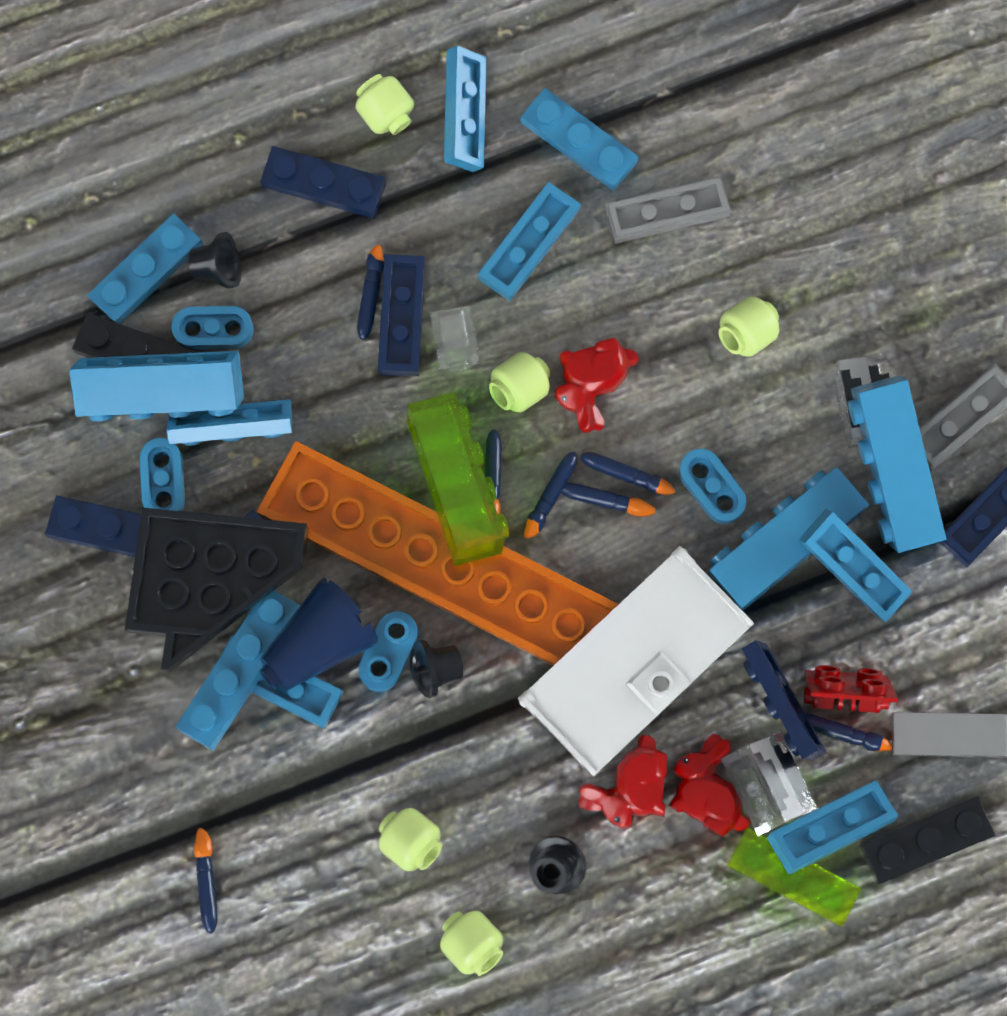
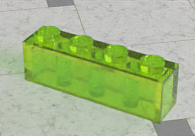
M455 392L409 403L406 424L454 566L502 554L505 538L509 537V528L504 514H497L493 502L496 501L494 483L491 477L485 478L481 468V465L484 464L483 452L478 441L472 442L468 430L471 429V419L465 405L460 406Z

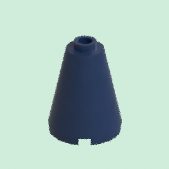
M323 578L315 585L262 655L260 660L264 667L259 672L273 689L276 690L281 686L288 691L371 648L378 642V637L370 622L365 627H362L360 624L362 621L359 617L362 611L353 600L333 581L330 580L327 583L326 578Z

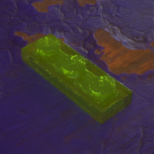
M749 828L744 831L727 864V867L839 927H843L861 891L860 887L815 863L788 875L767 838Z

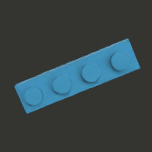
M273 591L250 610L175 726L178 731L210 750H215L262 676L259 670L264 666L260 658L299 608V604Z

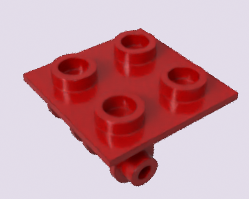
M818 665L815 667V670H804L808 687L804 688L803 702L804 704H811V707L814 709H833L834 698H836L837 710H842L843 700L849 699V711H855L856 700H858L857 710L860 712L880 713L881 709L888 710L889 702L898 703V697L888 676L882 675L883 672L880 670L860 668L857 670V673L840 672V668L830 665Z

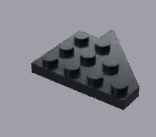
M142 508L125 631L136 634L166 636L161 670L164 672L173 671L304 567L309 529L307 523Z

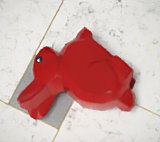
M616 338L597 342L595 346L576 352L564 351L559 355L565 384L558 386L554 390V397L566 410L576 413L578 426L583 433H589L592 430L601 431L603 429L604 419L595 405L596 396L615 392L626 379L629 368L636 365L639 361L638 354L634 350L623 348Z
M712 734L705 741L700 752L688 753L674 763L673 771L682 780L677 785L676 795L671 799L668 806L678 813L685 812L703 823V826L724 837L732 829L736 831L746 830L751 824V820L748 815L743 813L742 800L734 785L716 773L717 765L731 751V742L728 739H722L720 735Z
M642 735L638 739V745L628 751L617 765L615 786L611 789H605L590 783L582 785L579 789L581 795L578 800L579 807L588 811H602L610 823L621 829H629L633 825L634 815L641 817L647 815L664 817L665 804L662 800L664 779L667 772V754L656 749V742L651 736Z

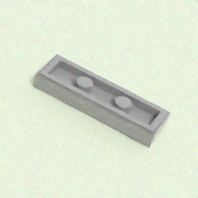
M721 176L605 203V210L615 244L730 217L731 215Z
M996 363L919 427L930 473L1007 409V375Z
M893 712L891 714L892 756L1007 758V714Z

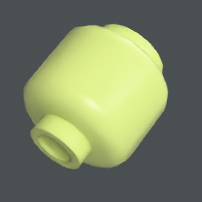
M381 74L375 75L357 90L356 95L359 98L356 101L355 108L374 133L384 134L390 131L393 135H396L412 122L409 115L413 111L414 100L395 77H382Z
M746 297L722 314L719 328V338L722 344L733 354L747 357L754 356L778 338L780 330L778 312L767 301L757 297Z
M518 352L493 369L491 383L489 384L490 394L502 409H510L513 412L519 413L524 412L548 395L550 370L541 358H534L528 353Z
M406 808L398 813L395 811L390 812L379 826V832L381 833L379 839L380 851L405 871H414L418 868L420 870L427 869L442 850L439 827L414 808Z
M473 910L463 914L461 911H458L451 915L443 924L442 930L444 934L440 941L441 951L461 973L467 975L476 973L481 976L490 971L502 958L503 936L482 912Z

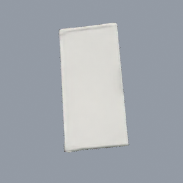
M679 546L671 553L668 559L532 687L524 691L518 697L520 705L535 716L594 777L754 623L696 564V561L688 554L687 550Z

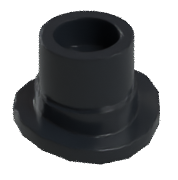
M228 232L219 233L209 245L194 247L190 250L188 257L189 269L196 281L215 280L227 289L239 285L241 281V265L231 234Z
M419 640L414 643L410 654V671L414 683L427 698L436 697L438 695V687H441L443 684L461 680L463 677L462 658L455 645L434 648L429 647L427 641Z
M548 836L539 841L531 851L528 862L529 873L535 886L543 892L556 895L569 893L578 888L584 880L587 871L586 859L579 846L562 836Z

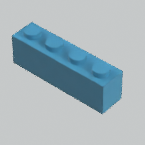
M239 351L79 358L69 369L76 417L89 416L91 421H105L113 418L114 415L129 414L131 419H146L152 417L154 413H169L170 417L181 418L190 416L195 411H209V414L212 416H223L233 413V410H237L244 399Z
M898 375L851 388L853 400L848 401V409L853 424L860 425L863 440L858 441V449L863 464L870 465L873 479L869 480L867 484L873 504L880 505L883 519L877 520V525L883 543H889L890 547L896 552L901 553L947 540L908 380Z
M837 467L828 474L823 470L816 473L804 484V487L807 489L804 494L796 500L791 495L788 496L772 510L776 516L767 524L763 525L760 521L756 522L741 535V538L744 540L741 545L733 551L727 546L709 561L713 567L709 570L708 576L742 611L813 555L799 539L825 509L833 511L848 526L862 515L869 506V503Z

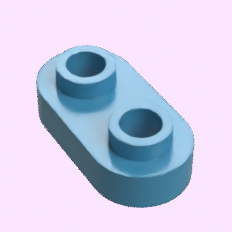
M237 306L187 307L180 310L174 316L171 325L172 333L178 344L192 350L239 349L247 345L254 334V325L250 315L244 309ZM232 325H239L241 330L237 335L227 334L228 328ZM191 326L201 327L198 335H187V331Z
M166 438L150 440L140 452L142 504L144 508L182 511L185 505L182 454L176 444H169ZM165 455L169 457L167 466L162 468L156 466V460L160 456ZM163 495H170L172 497V501L167 507L158 506V500Z
M695 449L688 452L682 459L679 469L680 479L712 521L723 525L736 522L742 516L746 507V496L742 488L713 452L707 449ZM701 466L706 469L707 476L697 478L693 475L692 469ZM722 498L728 499L732 504V508L723 511L718 508L717 501Z
M400 611L390 612L381 618L375 629L378 642L365 650L359 663V676L363 684L375 692L388 691L398 683L410 658L412 647L418 640L416 622L410 615ZM401 625L405 629L404 635L398 639L392 638L389 635L391 627ZM382 662L386 664L387 671L384 675L375 676L372 674V667L375 663Z

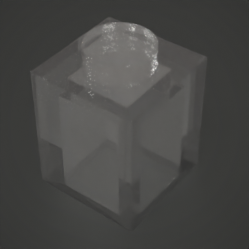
M470 306L430 312L439 369H448L449 372L457 373L467 371L472 368V364L479 363Z

